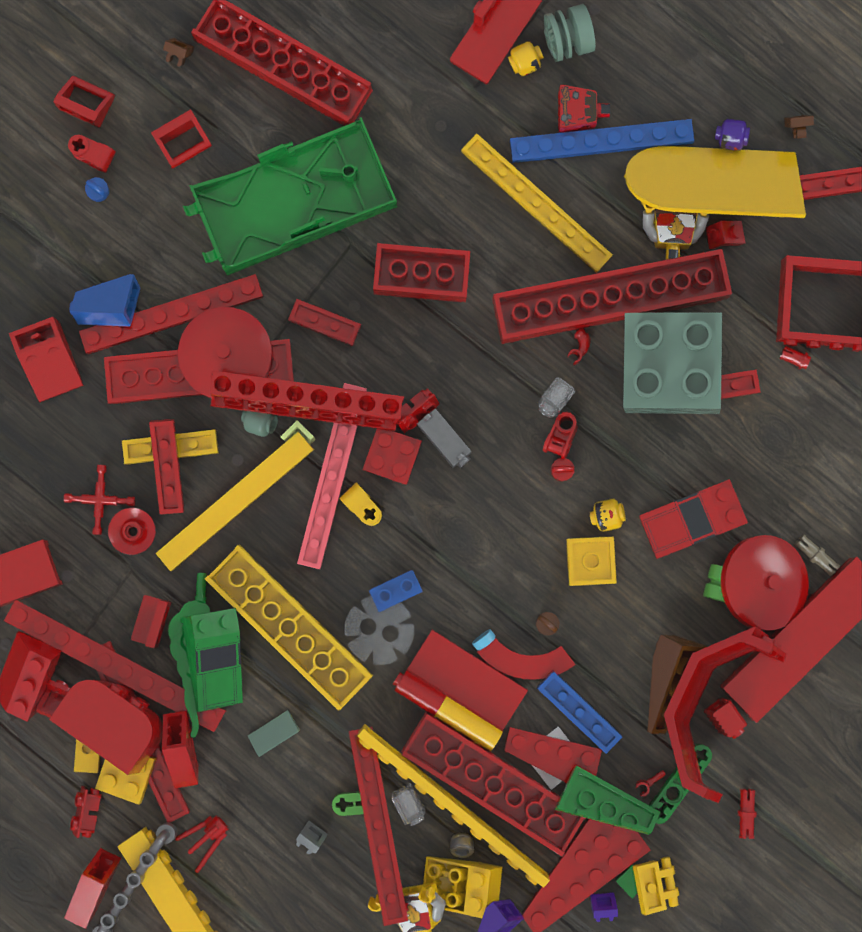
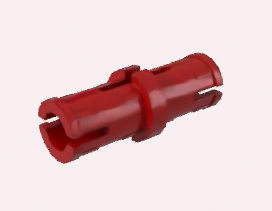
M740 789V810H738V816H740L739 838L746 839L747 830L748 839H754V817H757V812L754 811L756 792L754 789Z

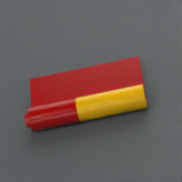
M433 629L404 674L400 672L393 682V685L396 686L394 691L490 752L497 744L503 729L528 691Z

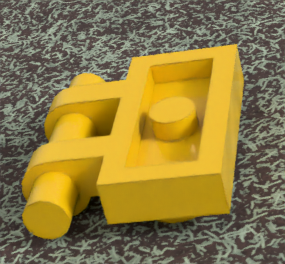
M670 857L660 858L662 864L660 869L658 861L654 860L633 866L641 914L649 915L667 910L666 899H668L670 907L679 905L677 898L679 890L678 887H675L673 876L675 869L674 866H671ZM661 878L665 880L666 889L664 890Z

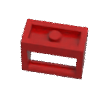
M72 76L57 93L53 102L59 110L100 128L115 98V94L76 76ZM76 86L104 100L94 111L69 98Z
M191 109L151 132L172 169L212 146ZM196 127L203 141L171 158L164 144Z

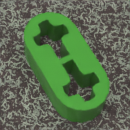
M359 791L337 794L332 801L334 812L341 816L363 814L362 804L356 805V801H361ZM340 798H345V802H353V805H348L345 810H341V807L337 806L336 803L340 802Z

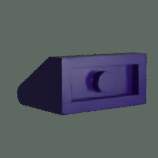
M510 899L493 901L485 909L478 932H510L524 920V917Z

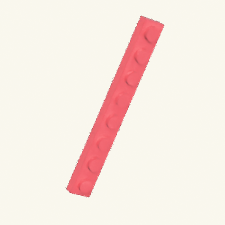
M347 383L343 385L345 389L367 391V388ZM333 424L297 564L321 570L358 427L356 425Z

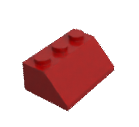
M20 631L16 634L0 676V703L7 713L28 722L37 713L36 708L47 689V682L49 679L51 680L62 651Z

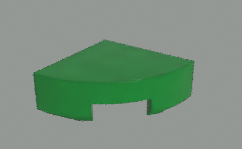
M633 864L615 879L632 899L637 894Z

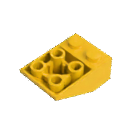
M427 856L423 884L436 882L438 894L446 903L444 910L483 918L486 907L493 901H499L502 866Z

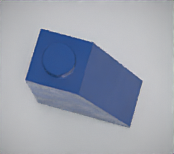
M129 274L77 291L73 301L70 303V314L78 325L131 326L140 286L135 276Z

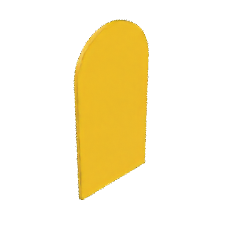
M657 146L637 153L629 161L624 175L627 187L638 200L650 207L663 211L805 218L806 216L796 152L735 151L720 148Z

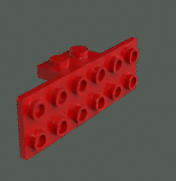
M479 0L473 9L474 22L450 57V62L481 82L488 84L543 0Z

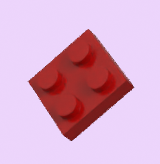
M377 428L363 471L407 485L422 441L391 430Z

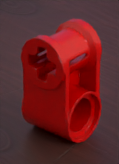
M74 135L68 142V148L77 160L104 173L107 172L116 153L109 146L95 142L83 135ZM83 145L85 147L84 149H76L77 147H82Z
M563 412L558 415L544 443V452L550 451L560 455L561 459H566L578 429L577 421L573 414ZM569 420L573 422V426L567 430L560 427L562 422Z

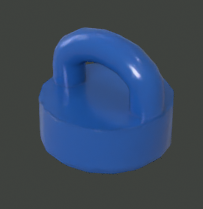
M95 177L86 181L85 192L91 200L101 202L108 197L109 186L103 179Z

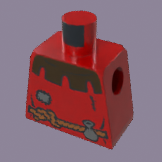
M560 85L558 91V133L595 129L597 124V117H610V103H597V92L595 90Z

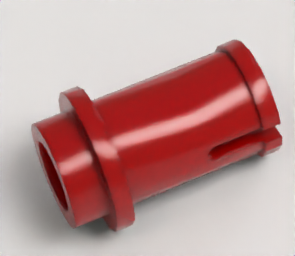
M786 345L779 358L798 366L799 370L801 368L806 370L811 360V356H808L807 352L804 354Z

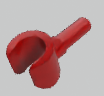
M663 770L647 781L639 780L636 783V788L640 785L647 787L645 791L640 793V796L648 795L650 787L666 775Z

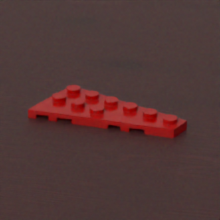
M588 819L565 850L563 857L561 856L560 861L549 873L550 881L544 888L541 886L539 891L535 893L521 915L533 932H542L651 851L637 831Z

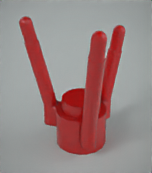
M218 815L214 818L209 816L205 821L175 838L176 841H179L206 826L204 829L206 834L188 850V854H192L209 838L212 841L217 838L195 869L196 873L200 872L217 846L227 836L225 832L229 828Z

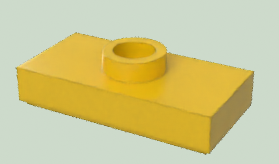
M76 739L74 772L99 773L100 755Z

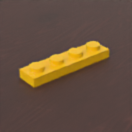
M216 430L176 434L178 458L219 453ZM151 437L122 441L124 464L154 461Z

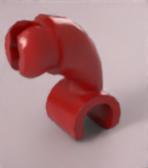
M583 328L574 334V338L578 340L579 348L572 349L567 355V358L571 354L578 356V360L573 365L580 362L590 347V336Z

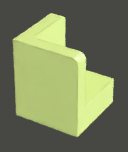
M298 420L281 436L287 442L297 432H300L310 445L316 440Z

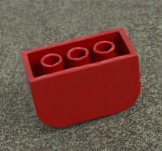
M99 680L78 682L68 691L49 719L127 775L140 773L162 740L163 725L158 715L148 708L150 704L140 697L130 696V690L119 683L116 685L108 681Z

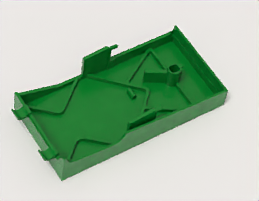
M360 117L356 122L296 146H293L291 141L257 155L260 163L238 172L195 185H189L196 202L189 206H183L186 216L200 214L214 249L212 251L202 253L205 262L211 263L219 260L228 276L396 208L397 201L362 117Z

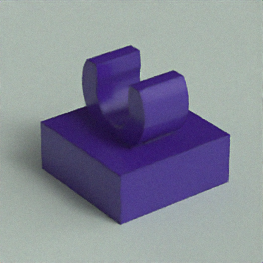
M614 893L590 895L593 917L596 918L597 922H600V918L609 917V921H613L614 917H618Z

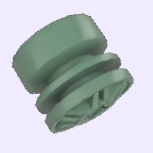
M584 4L567 8V19H565L561 10L555 12V17L552 13L544 15L545 39L555 62L563 60V54L566 59L572 58V47H574L578 55L595 51L594 29L589 12Z

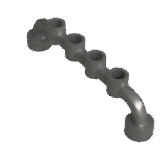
M164 823L157 829L156 839L150 848L140 856V864L136 870L127 876L126 886L114 897L112 908L101 917L100 924L92 932H113L112 927L117 923L120 911L131 901V894L143 882L144 874L148 867L156 862L157 853L163 844H168L176 838L177 829L172 823Z

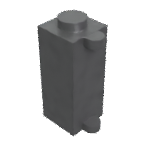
M436 408L417 423L421 431L452 468L457 465L461 468L470 460L469 455L472 451Z

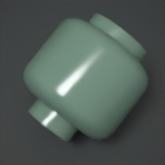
M243 411L241 421L247 432L266 437L275 431L278 417L273 414Z

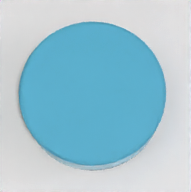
M489 629L477 637L472 644L476 650H482L495 639V634Z

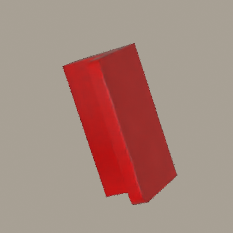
M144 595L131 640L143 643L147 647L158 648L172 602Z

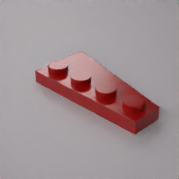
M509 727L504 751L565 783L568 782L575 766L596 776L602 752L597 747Z

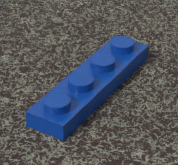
M554 670L537 686V689L606 754L622 738V735Z

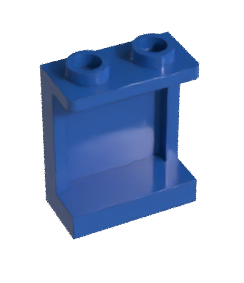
M411 570L371 589L369 592L378 611L381 612L423 591L414 572Z

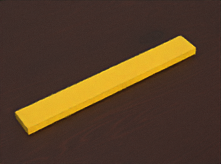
M477 133L462 148L461 152L596 273L613 256Z
M297 432L162 547L156 555L170 571H173L314 449L300 432Z

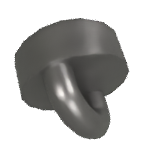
M465 833L454 834L450 842L451 854L459 858L471 856L474 853L473 838Z

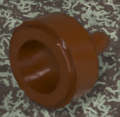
M544 612L537 617L536 628L541 634L553 635L557 632L560 622L555 614Z

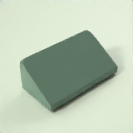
M287 710L249 734L248 738L256 754L260 757L298 733L300 729Z

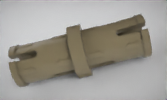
M805 534L799 537L801 541L797 540L794 546L798 547L809 557L810 562L819 565L829 576L835 573L833 569L838 570L840 564L836 563L825 553L824 548L815 545Z

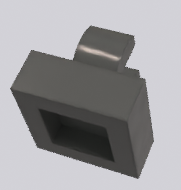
M308 821L296 838V846L304 845L308 848L306 852L308 855L312 852L316 853L328 834L311 821Z

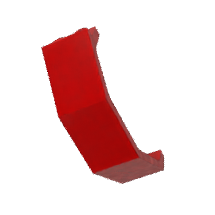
M757 626L692 653L664 713L682 787L717 803L720 802L723 794L706 786L702 781L690 730V720L715 668L753 651L784 662L787 654L780 649L782 645L769 638V635Z

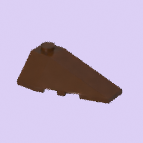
M660 635L653 655L648 719L649 733L666 734L668 729L664 713L692 653L708 646L675 635Z

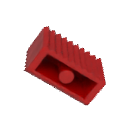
M720 698L704 709V713L710 718L709 721L712 722L718 733L726 737H732L733 739L739 737L745 731L743 728L748 725L730 700Z

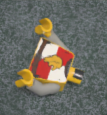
M641 202L645 208L643 211V229L650 241L655 243V248L666 249V260L679 258L680 249H688L691 244L698 241L705 231L709 218L708 213L663 211Z
M436 882L402 888L408 921L397 923L401 931L432 932L431 929L441 921L446 904L445 900L438 894ZM378 894L376 899L370 897L368 902V908L374 912L381 911Z

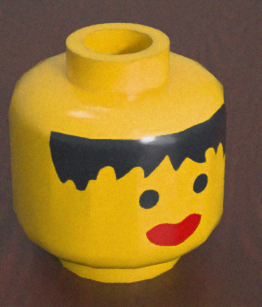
M529 41L512 48L510 51L511 56L508 57L514 73H519L521 76H526L540 69V60L544 58L539 46L534 47Z
M616 499L596 502L593 508L594 511L590 512L592 525H597L598 529L602 532L619 529L622 526V522L626 521L623 504L618 503Z

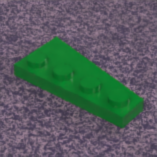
M578 766L574 767L554 809L648 835L652 833L660 815V811Z

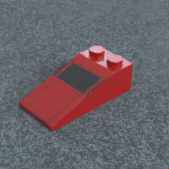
M730 479L639 515L656 559L748 523Z

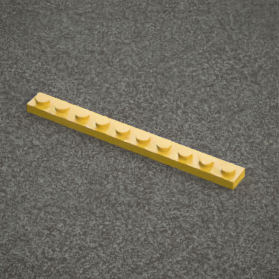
M366 724L362 726L358 732V737L360 738L359 742L369 750L371 748L379 753L377 756L382 762L387 765L391 763L397 768L396 772L405 780L411 779L419 792L424 795L428 793L434 798L433 802L440 809L444 810L446 808L452 813V818L460 825L465 823L470 827V832L479 840L483 838L489 843L488 847L495 854H503L508 858V864L515 870L520 868L526 873L525 877L532 884L537 885L538 883L543 888L547 885L550 879L544 869L409 759L404 757Z

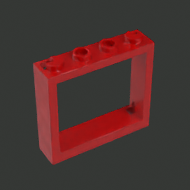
M789 255L781 260L776 342H783V345L797 346V343L806 344L807 348H820L821 345L829 346L831 350H843L844 347H849L854 352L862 351V337L789 331L793 270L862 276V261Z

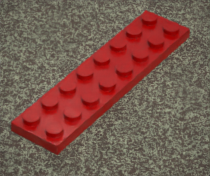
M290 339L271 341L272 363L266 378L294 382ZM178 350L104 357L108 404L202 395L183 376L178 361Z

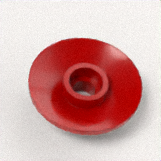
M127 508L119 511L110 521L108 528L111 544L119 552L128 555H136L146 551L152 545L156 534L155 524L151 516L138 508ZM133 527L137 528L138 531L135 536L130 534V529Z

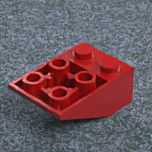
M51 317L9 333L16 355L39 402L84 386L60 321L56 318Z

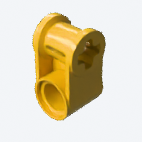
M357 482L339 498L366 525L374 526L381 521V510ZM368 509L370 511L376 510L374 513L376 518L374 520L370 518L365 519L368 516L366 513Z

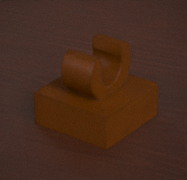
M175 38L165 41L163 50L169 52L166 55V61L171 62L175 55L179 60L177 66H183L186 58L192 55L194 46Z
M811 115L784 117L785 127L793 128V138H806L805 126L814 125V117Z

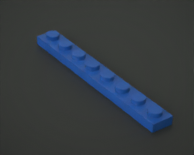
M692 119L510 138L512 163L694 143Z

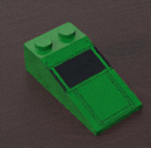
M236 608L182 617L197 712L243 703L240 630Z

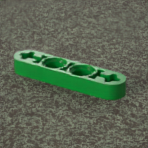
M695 744V751L705 750L703 753L706 756L705 759H698L700 773L702 774L712 759V752L703 744ZM677 767L649 804L653 808H661L664 804L659 801L661 797L671 804L670 808L666 805L663 807L662 812L664 815L658 817L657 824L665 823L689 792L688 789L682 787ZM672 786L677 787L679 791L678 797L673 800L668 799L666 796L667 789Z

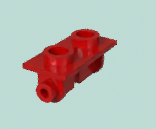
M428 388L425 391L422 389L410 399L414 404L412 409L407 403L402 406L401 417L397 421V425H399L403 433L415 428L422 418L440 405L436 396Z
M81 785L80 792L76 793L75 806L77 811L76 816H72L70 830H73L72 833L76 838H79L80 833H82V837L91 838L92 833L95 832L97 815H89V811L99 810L100 790L90 788V792H88Z

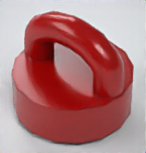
M559 458L551 465V474L558 481H567L574 474V465L567 458L565 460Z

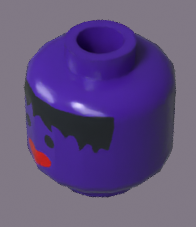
M725 119L722 126H717L715 140H719V145L722 149L740 151L743 146L748 144L750 128L747 127L745 121Z

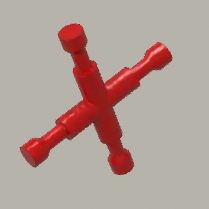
M97 465L98 482H96L95 495L82 494V496H73L72 494H64V503L74 501L81 502L82 504H94L95 526L92 532L94 535H102L101 518H103L104 505L126 504L128 506H135V497L118 498V496H105L104 474L107 468L106 465Z

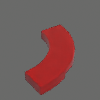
M495 638L488 646L476 651L483 660L498 671L521 679H544L553 670L557 674H561L576 665L562 646L545 654L523 655L509 650Z

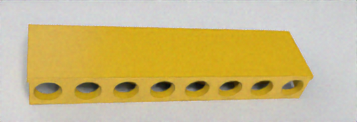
M237 545L224 561L205 578L337 710H341L373 676L241 545Z

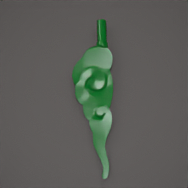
M197 573L195 600L184 604L179 613L171 619L168 627V635L171 641L170 653L177 661V671L182 677V685L185 689L184 703L192 722L190 733L192 738L197 735L199 721L182 617L210 613V608L206 604L207 597H205V578L207 573Z

